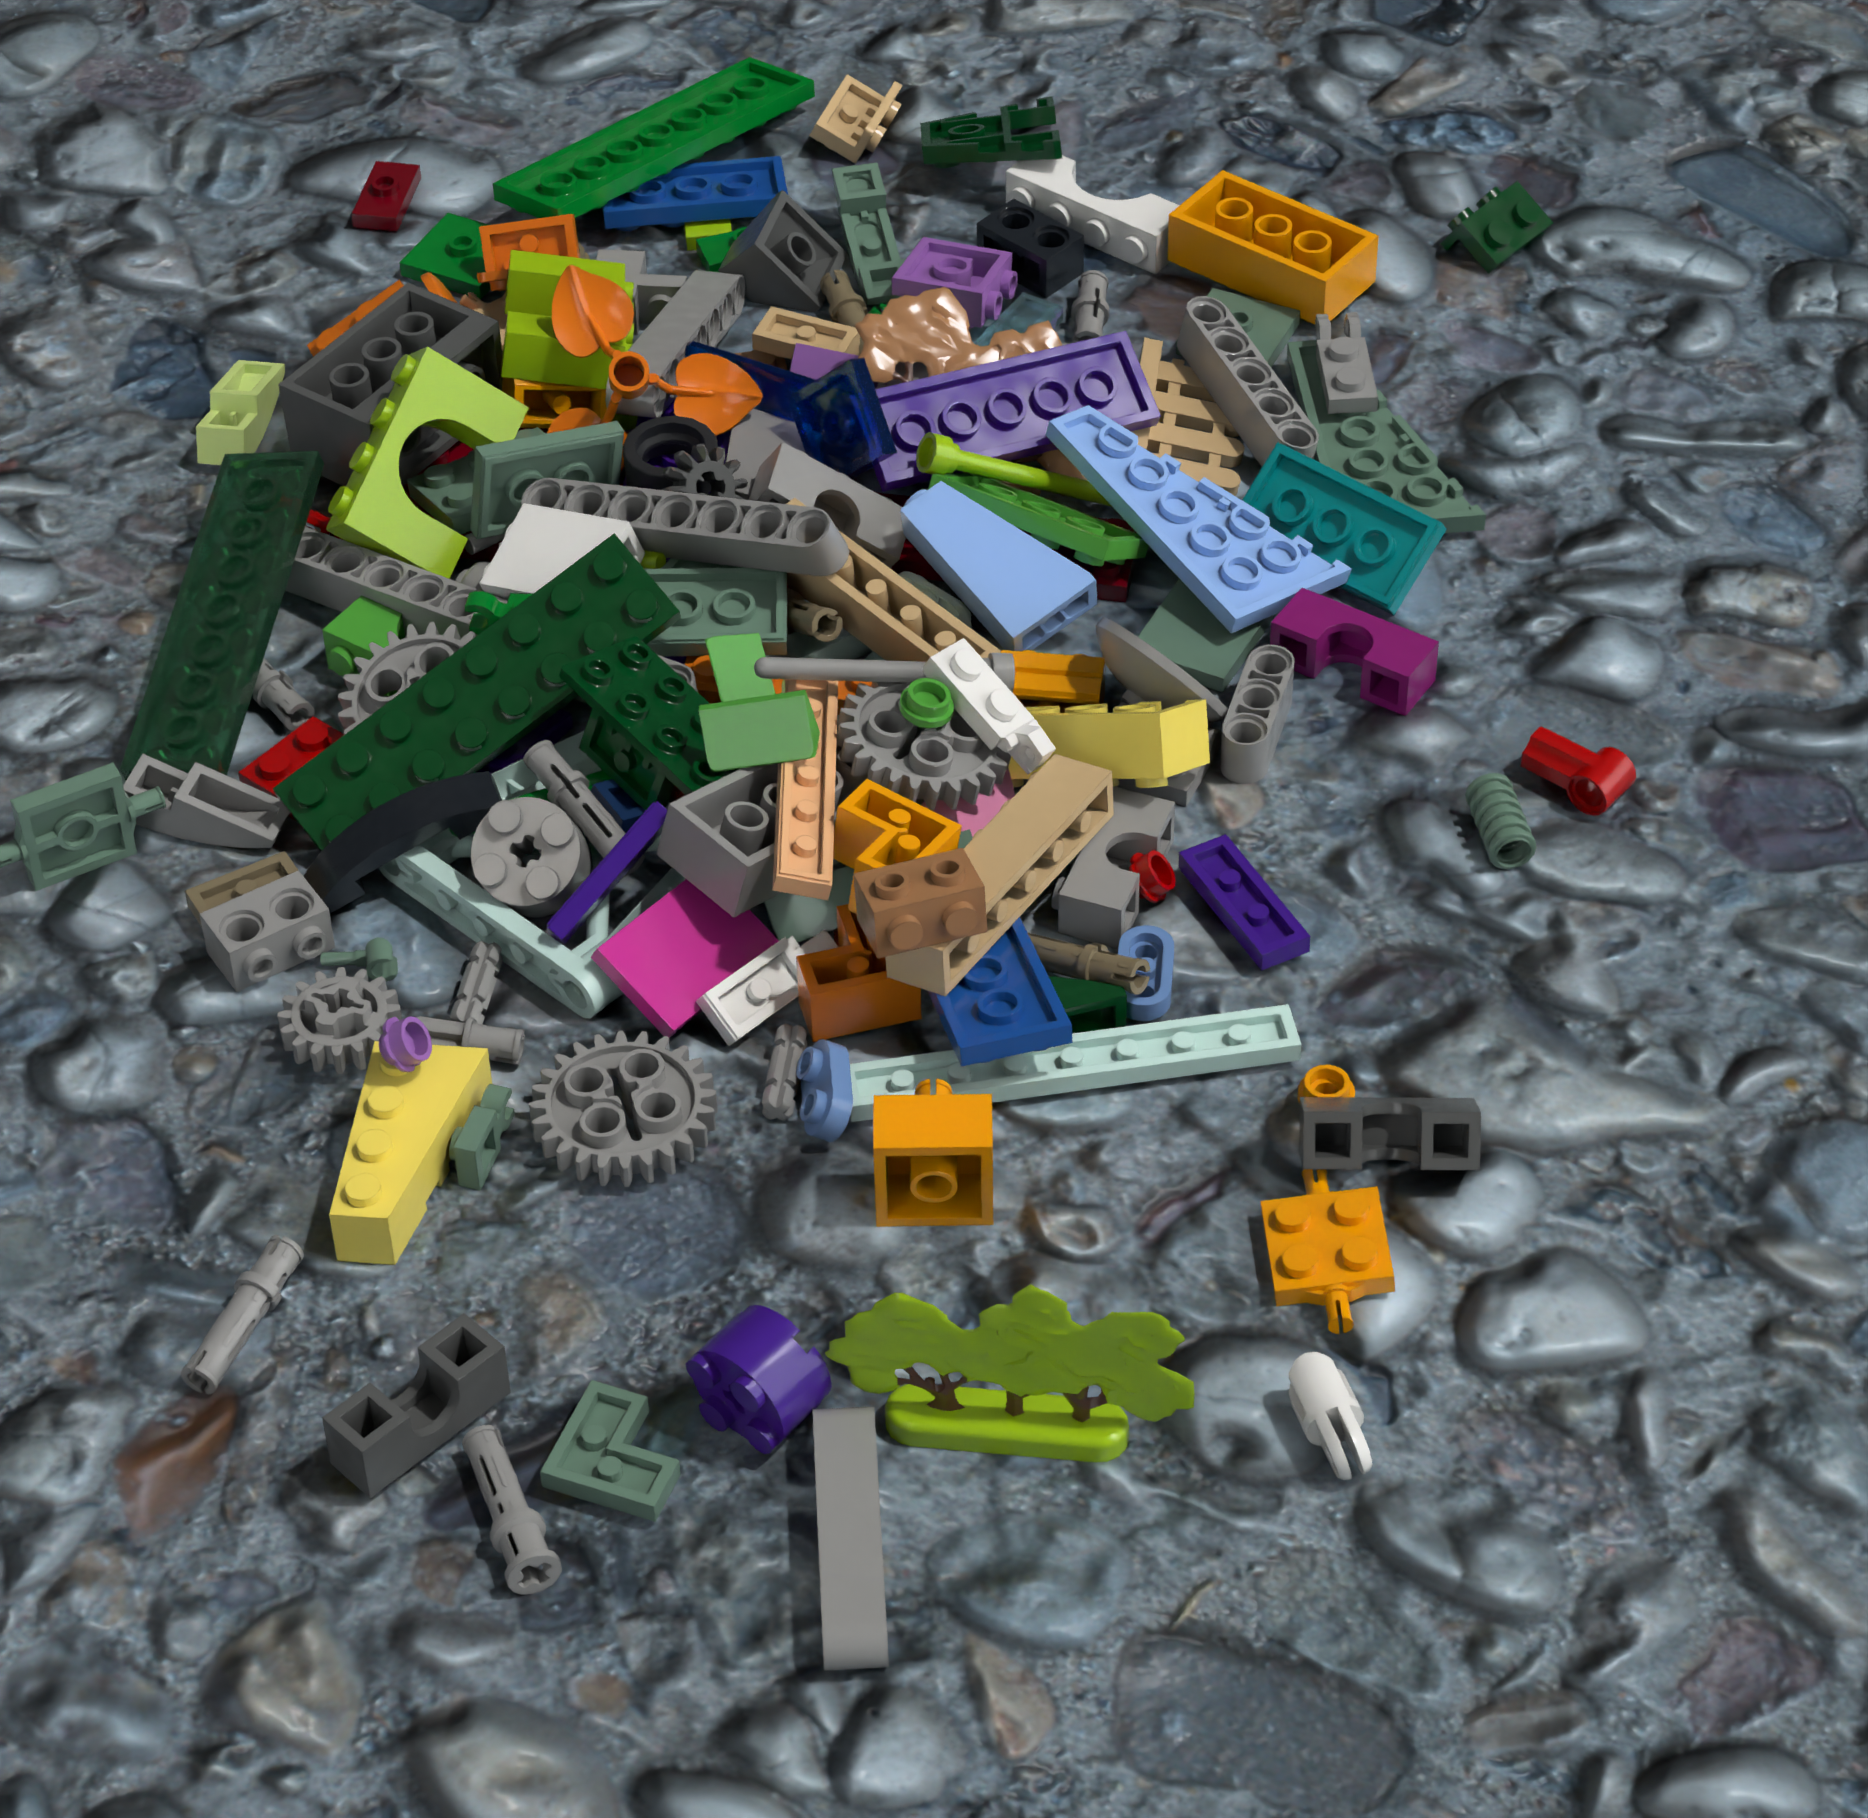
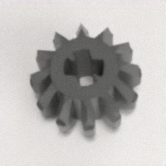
M704 444L694 445L691 456L685 451H679L674 454L675 463L678 468L666 467L663 469L662 475L673 482L672 486L660 489L665 491L742 499V497L735 494V490L745 488L748 484L746 479H734L732 474L739 469L741 462L734 459L724 463L725 449L722 447H715L708 454ZM696 483H710L711 493H697Z

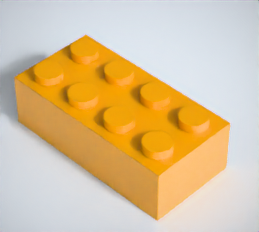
M1222 170L1169 214L1168 261L1255 299L1300 310L1301 319L1315 324L1316 314H1328L1329 320H1333L1375 282L1379 235Z

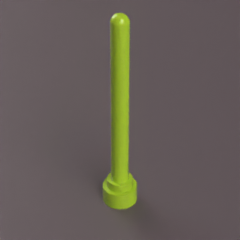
M928 432L921 439L917 449L916 464L918 470L923 473L945 475L946 473L950 474L955 470L1111 506L1088 480L963 451L948 436Z

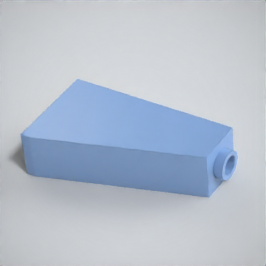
M942 481L928 490L922 489L917 491L906 501L904 507L900 509L904 536L1005 650H1033L1097 605L1096 579L1090 572Z

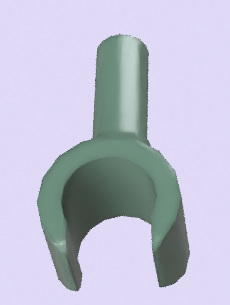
M377 937L370 940L365 950L322 952L320 956L322 966H366L367 975L372 980L382 976L387 982L394 979L398 974L397 958L393 956L392 945L384 938Z

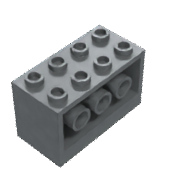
M407 283L278 384L292 463L346 486L354 471L349 468L350 460L358 446L364 441L367 442L373 431L374 426L370 424L371 416L379 402L383 398L388 399L395 384L391 380V374L396 364L403 355H409L427 346L502 391L503 351L498 320L413 284ZM417 427L405 440L399 456V476L402 486L407 484V479L418 475L459 440L436 428Z

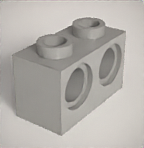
M299 870L200 913L207 953L236 992L315 958L322 952L335 948L329 908Z

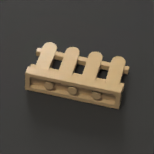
M1144 337L1139 363L1161 418L1156 426L1131 431L1138 436V445L1148 451L1156 452L1153 454L1159 458L1165 453L1175 456L1173 458L1181 462L1179 470L1198 482L1205 477L1236 496L1241 478L1238 473L1228 468L1237 467L1241 464L1244 445L1239 440L1232 438L1238 437L1239 434L1192 368L1184 366V360L1173 358L1172 363L1160 361L1163 341Z

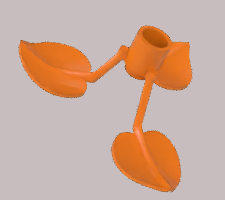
M574 265L567 266L562 273L552 301V326L555 337L568 353L579 358L591 356L601 347L604 354L612 359L609 365V385L613 394L602 420L594 411L588 408H573L558 415L551 423L547 433L612 422L622 398L635 399L646 391L648 385H654L669 395H677L674 402L675 416L693 418L707 425L716 436L724 434L735 427L762 401L763 394L760 388L747 372L728 359L710 353L693 354L682 359L678 363L675 372L677 386L670 385L660 379L655 373H649L648 363L643 356L632 351L621 353L620 350L613 349L609 344L623 340L632 328L634 310L627 293L613 281L584 271ZM624 432L623 444H624L625 439H626V437H627V434H626L625 432ZM622 450L621 472H622V470L624 469L623 450Z

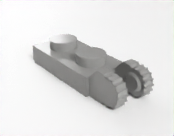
M1346 313L1344 320V334L1346 337L1331 339V322L1328 314H1316V359L1328 414L1377 411L1378 395L1365 337H1361L1358 313Z

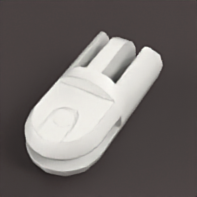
M1319 1352L1302 1354L1294 1361L1289 1371L1288 1378L1291 1384L1288 1392L1291 1405L1310 1443L1322 1446L1337 1478L1342 1480L1352 1479L1351 1470L1340 1443L1344 1440L1360 1472L1365 1474L1370 1471L1373 1463L1370 1450L1360 1428L1364 1421V1413L1343 1372L1336 1368L1329 1356Z

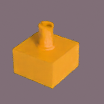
M925 1079L916 1086L915 1095H874L873 1158L876 1227L994 1225L992 1094H952V1088L946 1081L936 1079V1095H930V1079Z

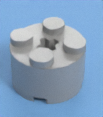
M520 797L497 802L478 825L471 844V862L475 878L491 896L522 916L539 918L554 914L591 874L592 855L582 831L562 809L540 798ZM534 848H536L541 853L539 860L531 859L526 866L522 862L525 854H531Z

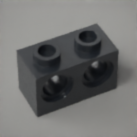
M1012 199L976 223L977 246L1012 252V271L1017 272V283L1046 299L1084 273V235L1016 199Z

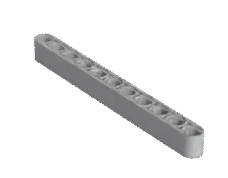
M265 517L252 523L246 530L245 538L259 580L341 612L362 595L402 613L405 636H407L409 624H413L418 635L425 634L430 622H435L439 635H443L451 624L456 625L461 639L469 633V625L473 614L478 613L465 612V604L469 593L481 590L284 518ZM495 596L500 602L507 604L508 600ZM658 655L698 692L695 676L691 668ZM577 696L575 698L578 701L586 703L580 696Z

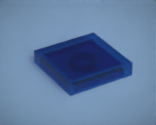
M865 358L848 360L786 398L805 453L833 470L849 476L851 479L897 453Z

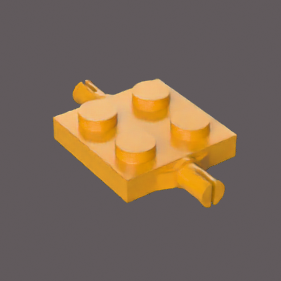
M1303 1169L1302 1177L1304 1179L1306 1195L1260 1201L1276 1307L1301 1303L1325 1305L1329 1331L1339 1334L1338 1315H1340L1344 1334L1351 1331L1354 1326L1349 1302L1365 1295L1395 1292L1394 1272L1378 1186L1329 1191L1326 1169H1316L1317 1182L1314 1181L1313 1169Z

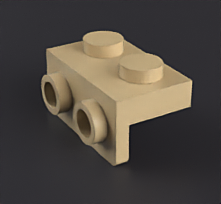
M847 74L809 136L856 164L865 148L873 153L887 130L880 123L889 127L902 105L895 98L903 85L894 81L884 97Z

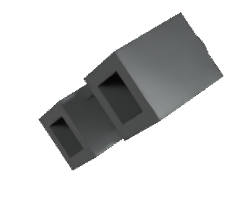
M1300 1097L1299 1156L1303 1169H1362V1163L1366 1161L1393 1159L1414 1162L1420 1166L1421 1170H1480L1481 1111L1474 1098Z
M465 1313L417 1347L419 1354L417 1374L409 1387L398 1397L390 1400L373 1384L368 1383L322 1417L331 1465L368 1497L372 1498L511 1393L505 1346Z

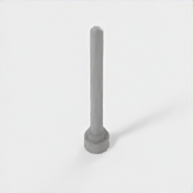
M989 653L988 658H982L1013 693L1015 681L1013 654ZM761 657L754 664L755 674L763 679L912 683L914 680L927 678L922 672V667L926 662Z

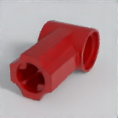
M1542 726L1530 736L1529 742L1522 752L1521 767L1566 789L1567 795L1574 806L1591 816H1599L1604 813L1634 784L1636 779V769L1632 761L1619 749L1603 747L1595 753Z

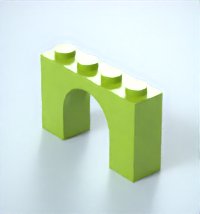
M511 250L505 293L504 314H507L501 377L606 389L609 365L612 359L604 354L601 347L594 354L585 358L575 357L568 353L559 344L553 331L552 301L562 273L567 266L574 265L584 271L613 281L627 293L632 302L634 282L625 281V264ZM634 323L629 334L623 340L609 343L613 349L620 350L621 353L629 350L633 345Z
M427 346L409 355H403L396 364L391 374V380L395 384L388 399L383 398L371 416L370 424L374 426L368 441H364L358 446L350 460L349 468L354 471L347 485L341 486L329 504L328 512L333 515L325 530L349 543L450 579L468 538L425 514L408 498L399 476V456L402 446L410 433L417 427L439 429L474 450L475 446L514 440L529 407Z

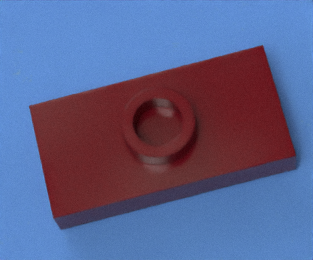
M376 161L353 209V227L398 231L421 180L420 165Z

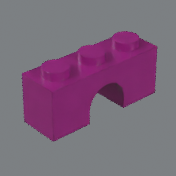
M1301 588L1271 622L1270 645L1284 647L1292 653L1295 658V672L1315 679L1326 666L1334 663L1348 662L1362 667L1360 698L1404 716L1410 712L1436 680L1439 641L1305 588Z

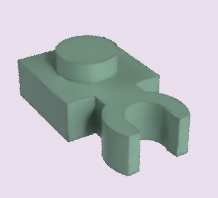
M489 1084L484 1091L480 1106L474 1105L464 1127L458 1126L455 1129L450 1142L449 1156L456 1163L459 1186L481 1191L501 1150L500 1136L503 1131L509 1128L514 1117V1108L506 1107L512 1094V1088Z

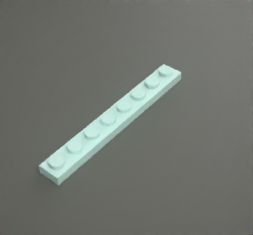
M1289 1004L1073 1033V1043L962 1067L954 1050L850 1064L853 1106L850 1120L851 1122L873 1119L874 1095H915L916 1086L925 1079H930V1095H936V1079H941L951 1086L952 1094H992V1103L1299 1061L1301 1060V1041Z

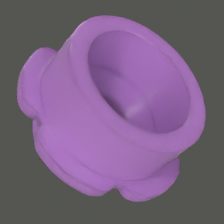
M412 1016L401 1020L391 1017L385 1021L382 1027L383 1034L379 1038V1050L383 1059L402 1072L414 1071L415 1066L427 1060L432 1051L431 1037L426 1026L418 1018Z

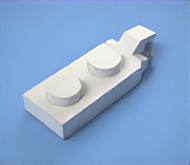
M965 638L931 656L922 667V672L927 678L938 680L949 688L954 709L988 748L993 750L999 747L1004 752L1009 753L1027 775L1041 767L1055 751V746L1039 726L1037 720L1034 719Z
M826 929L802 946L798 944L793 936L788 939L784 937L697 999L696 1003L727 1045L730 1046L798 997L796 956L837 948L838 946Z

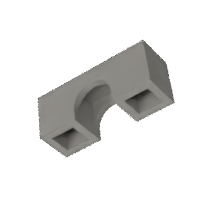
M784 442L759 466L749 500L786 504L793 498H796L807 507H816L824 510L839 531L889 568L900 559L906 539L903 534L900 509L903 507L894 503L890 498L879 495L855 482L849 476L833 470L809 457L805 452L795 449Z
M1113 787V817L1071 861V871L1068 877H1060L1053 892L1052 908L1058 910V933L1118 948L1121 936L1131 929L1139 913L1140 874L1128 871L1130 865H1132L1130 858L1135 853L1139 852L1145 855L1152 850L1160 852L1166 858L1174 842L1175 802Z

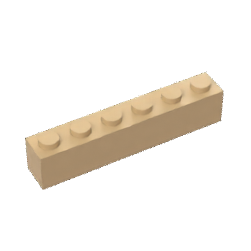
M796 498L786 503L789 505L806 506ZM841 531L839 532L848 544L849 556L840 570L828 576H812L787 572V586L798 591L810 603L836 610L838 613L835 616L842 618L843 628L887 661L927 662L931 656L963 638L981 658H988L989 653H1001V650Z
M1054 754L1038 772H1034L1020 791L1011 800H1007L1002 805L995 817L983 829L978 830L964 848L985 886L987 932L885 957L887 977L946 997L1113 817L1112 771Z

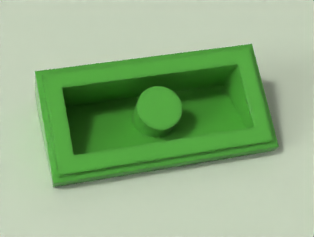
M759 633L723 635L705 639L721 702L776 694L772 679L760 678L754 671L755 662L761 657H766Z
M806 690L699 706L707 761L712 772L810 759L815 757L817 753L820 731Z

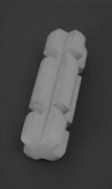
M480 941L473 946L469 957L471 962L466 966L456 996L459 1000L454 1003L450 1015L452 1021L466 1023L467 1019L471 1017L475 1018L476 1024H483L485 1016L482 1014L487 1011L497 980L495 976L499 973L503 958L500 955L502 949L497 943L487 944Z
M785 1023L777 1029L774 1041L776 1046L772 1050L766 1078L768 1086L764 1089L761 1102L763 1105L762 1113L769 1120L777 1118L785 1121L793 1115L795 1105L793 1098L797 1095L800 1081L796 1074L797 1064L802 1052L807 1047V1031L801 1025L792 1027Z

